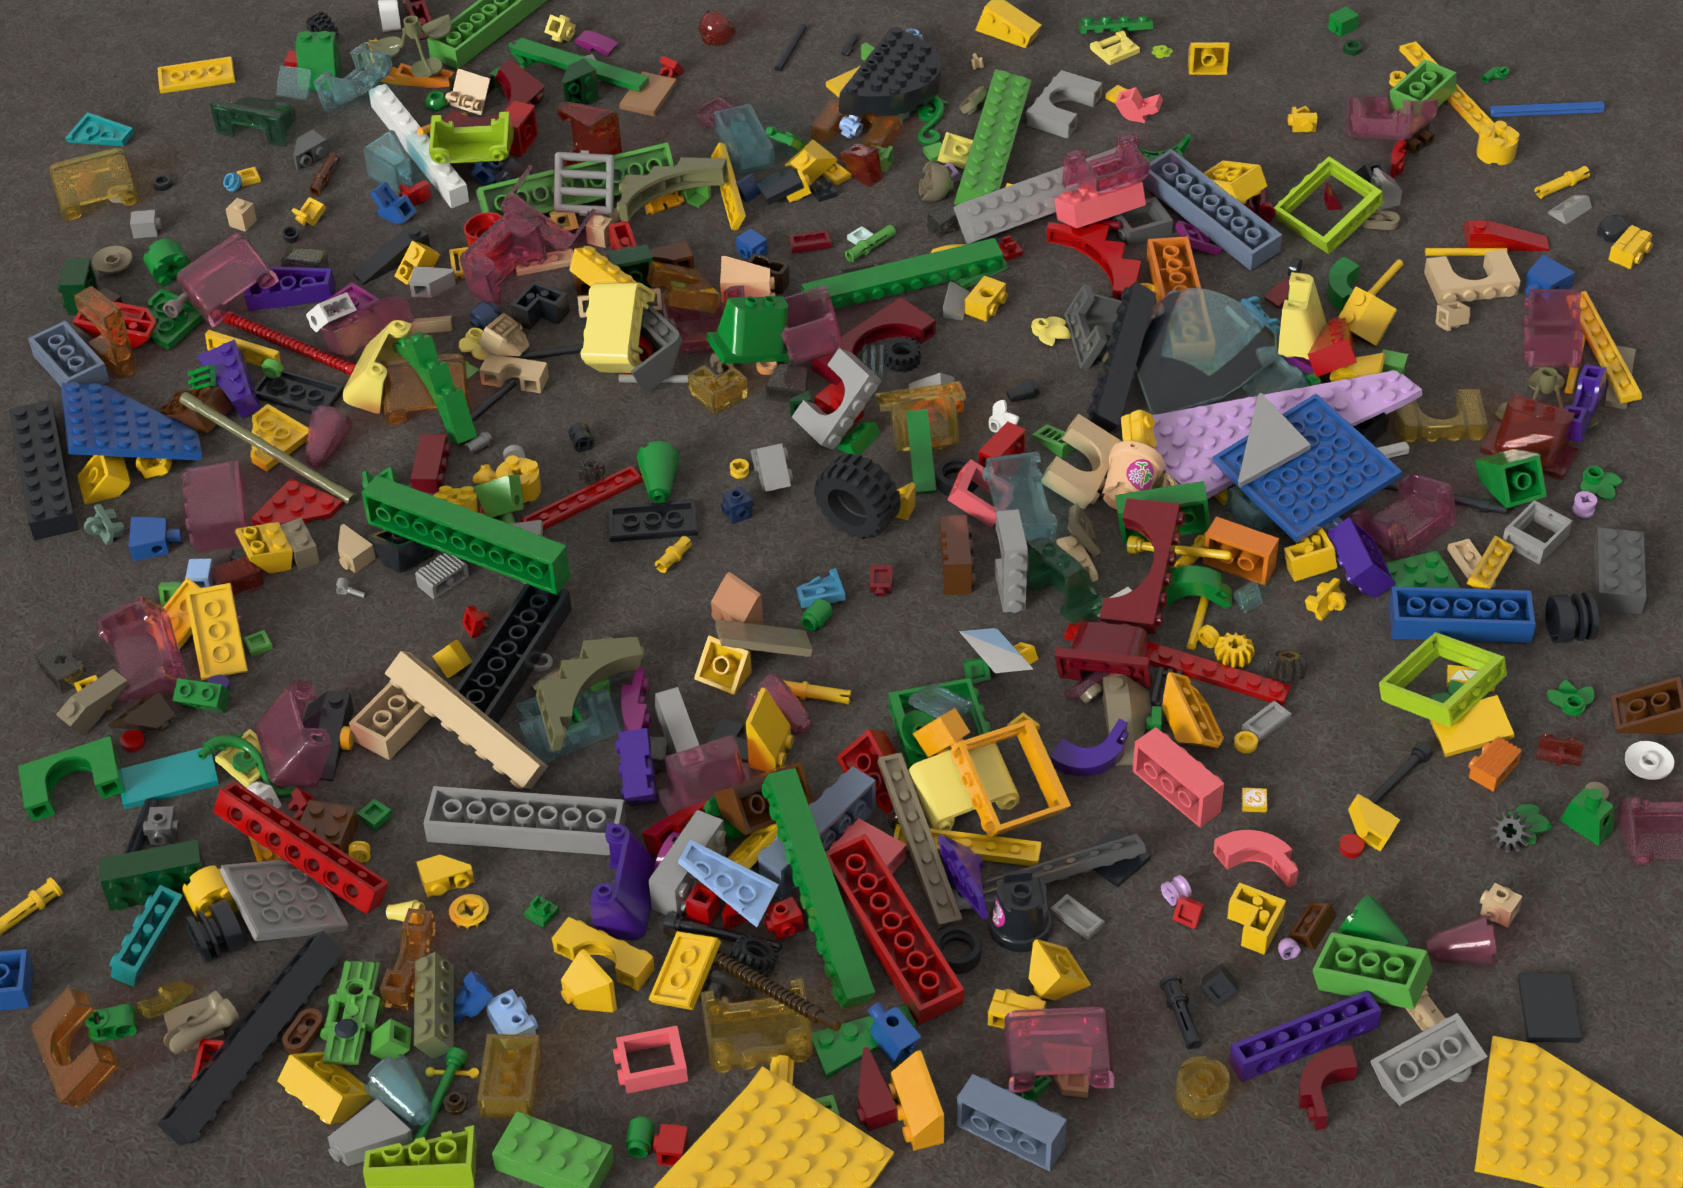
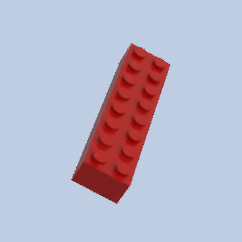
M865 833L826 851V856L845 907L904 1003L908 1006L917 1024L921 1025L962 1005L964 1001L963 986L867 834Z

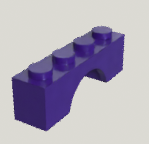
M1584 365L1579 376L1572 406H1565L1559 419L1560 439L1582 442L1606 389L1605 367Z

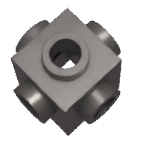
M174 806L150 807L148 820L144 821L143 832L144 835H148L150 845L175 844L176 834H180V821L177 818Z

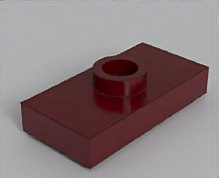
M828 230L789 235L792 253L832 248Z

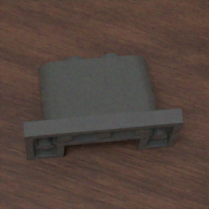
M1083 284L1064 315L1080 369L1088 370L1096 358H1103L1107 353V342L1113 333L1111 328L1117 319L1118 314H1116V311L1122 301L1092 292L1091 286Z

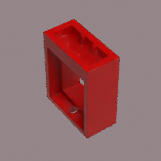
M1007 421L979 450L978 464L1005 481L1025 460L1026 429Z

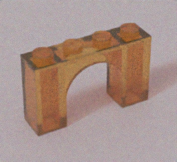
M829 100L811 124V140L829 144L837 132L841 130L839 129V124L844 116L849 117V115L839 113L838 101ZM864 113L863 116H857L861 118L860 123L863 124V128L869 130L863 139V152L865 149L869 150L871 145L888 148L900 132L899 117H875V113Z
M651 261L646 281L652 287L665 289L663 300L668 306L715 314L716 308L719 307L721 302L720 294L697 269Z
M92 286L74 295L78 312L90 320L102 334L88 342V346L105 363L106 369L120 380L133 374L137 370L121 308Z
M69 985L30 1027L58 1100L61 1104L79 1108L119 1068V1064L112 1047L93 1042L71 1062L70 1046L74 1034L96 1008L89 991Z

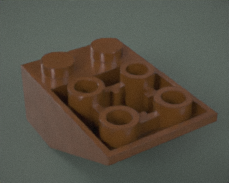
M220 387L194 388L189 391L180 390L173 395V399L160 408L159 413L197 431L198 434L209 433L216 423L181 404L179 399L184 392L190 393L224 416L233 408V405Z

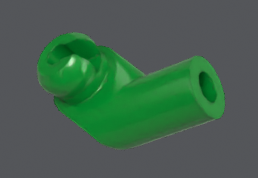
M1506 66L1493 67L1481 76V81L1488 83L1492 79H1505L1510 72L1509 68Z

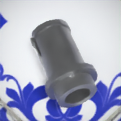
M481 432L480 436L466 443L465 448L473 456L486 446L488 448L491 447L493 438L488 432Z

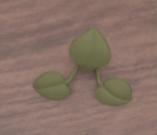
M447 14L423 26L419 23L417 16H408L403 20L405 28H402V40L394 36L378 41H368L370 49L374 54L379 57L389 58L400 53L399 48L404 47L407 34L409 38L416 40L422 61L412 65L411 71L413 75L417 77L437 75L442 70V62L436 57L425 59L419 36L421 33L424 37L429 36L432 39H437L448 35L451 30L450 16Z
M1546 363L1535 371L1528 380L1529 387L1535 390L1530 404L1526 406L1525 403L1514 400L1505 402L1495 411L1496 416L1514 424L1526 423L1532 420L1534 412L1530 409L1533 408L1540 390L1545 394H1550L1553 391L1556 392L1562 413L1564 405L1559 389L1565 384L1564 378L1558 374L1557 370L1551 368ZM1594 415L1588 428L1594 427L1599 423L1598 418Z

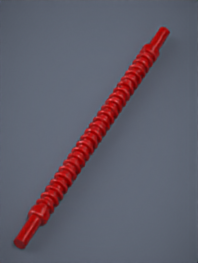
M210 307L208 310L209 314L223 319L226 324L236 326L238 329L241 328L243 331L250 332L292 352L296 351L297 354L305 355V357L311 360L314 359L316 362L319 361L321 364L324 363V365H328L330 368L333 367L335 370L338 369V371L347 373L349 376H351L356 366L354 363L346 362L344 359L341 360L339 357L332 356L330 353L327 354L325 351L313 348V346L299 342V340L285 336V334L271 330V328L251 320L249 321L247 318L244 319V317L235 315L233 312H224L215 307Z

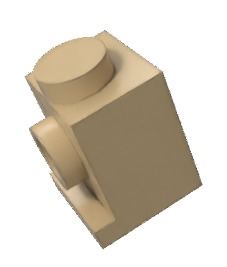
M1458 301L1437 305L1436 324L1444 330L1451 331V328H1458L1460 325L1469 324L1470 308Z

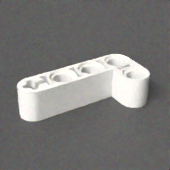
M379 0L383 32L401 30L398 0Z

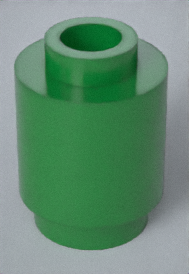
M816 599L802 614L801 624L810 632L819 630L833 615L831 604L827 600Z
M639 1116L629 1122L625 1147L627 1148V1153L632 1157L644 1158L651 1151L655 1124L649 1118Z

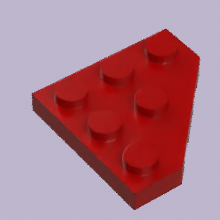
M290 478L251 518V522L254 525L279 522L281 526V524L302 518L305 524L311 520L321 518L322 520L331 519L344 503L342 499Z

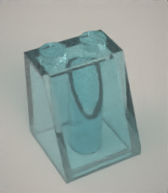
M394 130L387 132L363 148L368 178L378 184L387 181L393 192L398 196L400 184L403 183L408 188L414 185L409 156Z

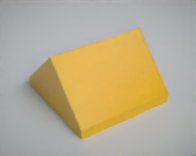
M708 636L694 679L735 695L752 672L750 651L721 646L718 638Z

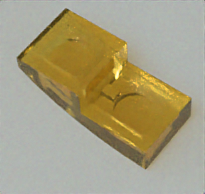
M181 980L158 986L157 997L136 1003L137 1013L149 1019L162 1015L183 1002L194 991L193 986Z

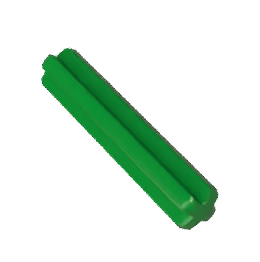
M1003 259L1002 269L958 279L955 283L967 289L978 284L984 276L992 277L1007 270L1008 263Z

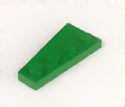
M1104 16L1101 17V20H1093V17H1083L1082 20H1078L1080 34H1087V30L1103 33L1107 28L1113 32L1122 31L1124 27H1127V30L1130 31L1153 29V20L1149 16H1138V19H1130V16H1120L1119 19Z
M905 1005L898 1007L902 1014L916 1029L915 1022L912 1018L908 1006ZM872 1016L841 1024V1028L838 1031L827 1028L810 1033L811 1042L826 1079L833 1076L835 1072L843 1068L846 1069L853 1065L855 1061L861 1059L864 1047L868 1046L871 1054L880 1048L870 1032L874 1023Z

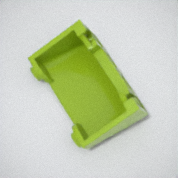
M509 111L499 112L498 120L491 119V126L454 127L453 121H449L448 124L442 120L441 115H432L429 141L430 158L438 164L505 160L509 155L514 133Z

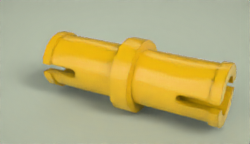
M682 536L673 546H669L665 550V554L655 562V566H658L656 569L661 573H665L675 562L678 563L682 559V555L692 547V543H689L691 540L686 536Z

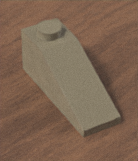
M112 669L72 695L56 715L85 736L129 684V681Z

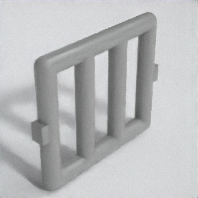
M581 150V153L557 152L555 154L554 210L556 212L580 213V216L612 214L614 211V156L610 154H589V151ZM563 160L606 162V172L563 170ZM562 177L605 179L606 189L562 187ZM562 195L606 197V206L562 204Z

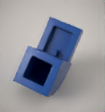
M387 181L382 182L370 193L379 207L376 212L383 219L395 224L404 223L417 212L407 195L397 198Z

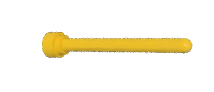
M1129 536L1127 541L1128 553L1154 552L1150 542H1145L1139 536ZM1181 545L1175 547L1176 554L1225 560L1232 558V553L1226 550Z

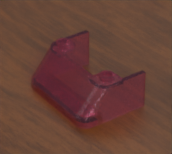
M529 165L504 198L501 209L507 216L555 249L567 251L582 234L596 210L592 209L575 234L553 222L516 195L533 168Z

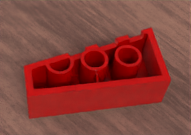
M1340 317L1329 320L1307 354L1316 377L1357 362L1354 340L1345 318L1340 319Z

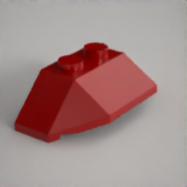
M113 301L98 303L90 307L83 306L73 320L75 326L97 342L136 349L146 342L157 325L148 308Z

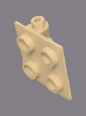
M458 69L453 91L448 92L445 98L450 102L451 106L482 115L490 78Z

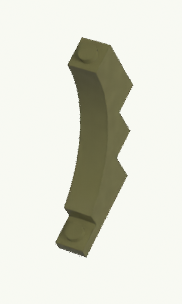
M638 637L584 640L580 653L581 659L562 660L558 673L559 679L539 681L536 698L552 751L561 750L563 741L567 739L572 711L580 697L591 686L616 673L639 669L645 652L644 647L640 646Z

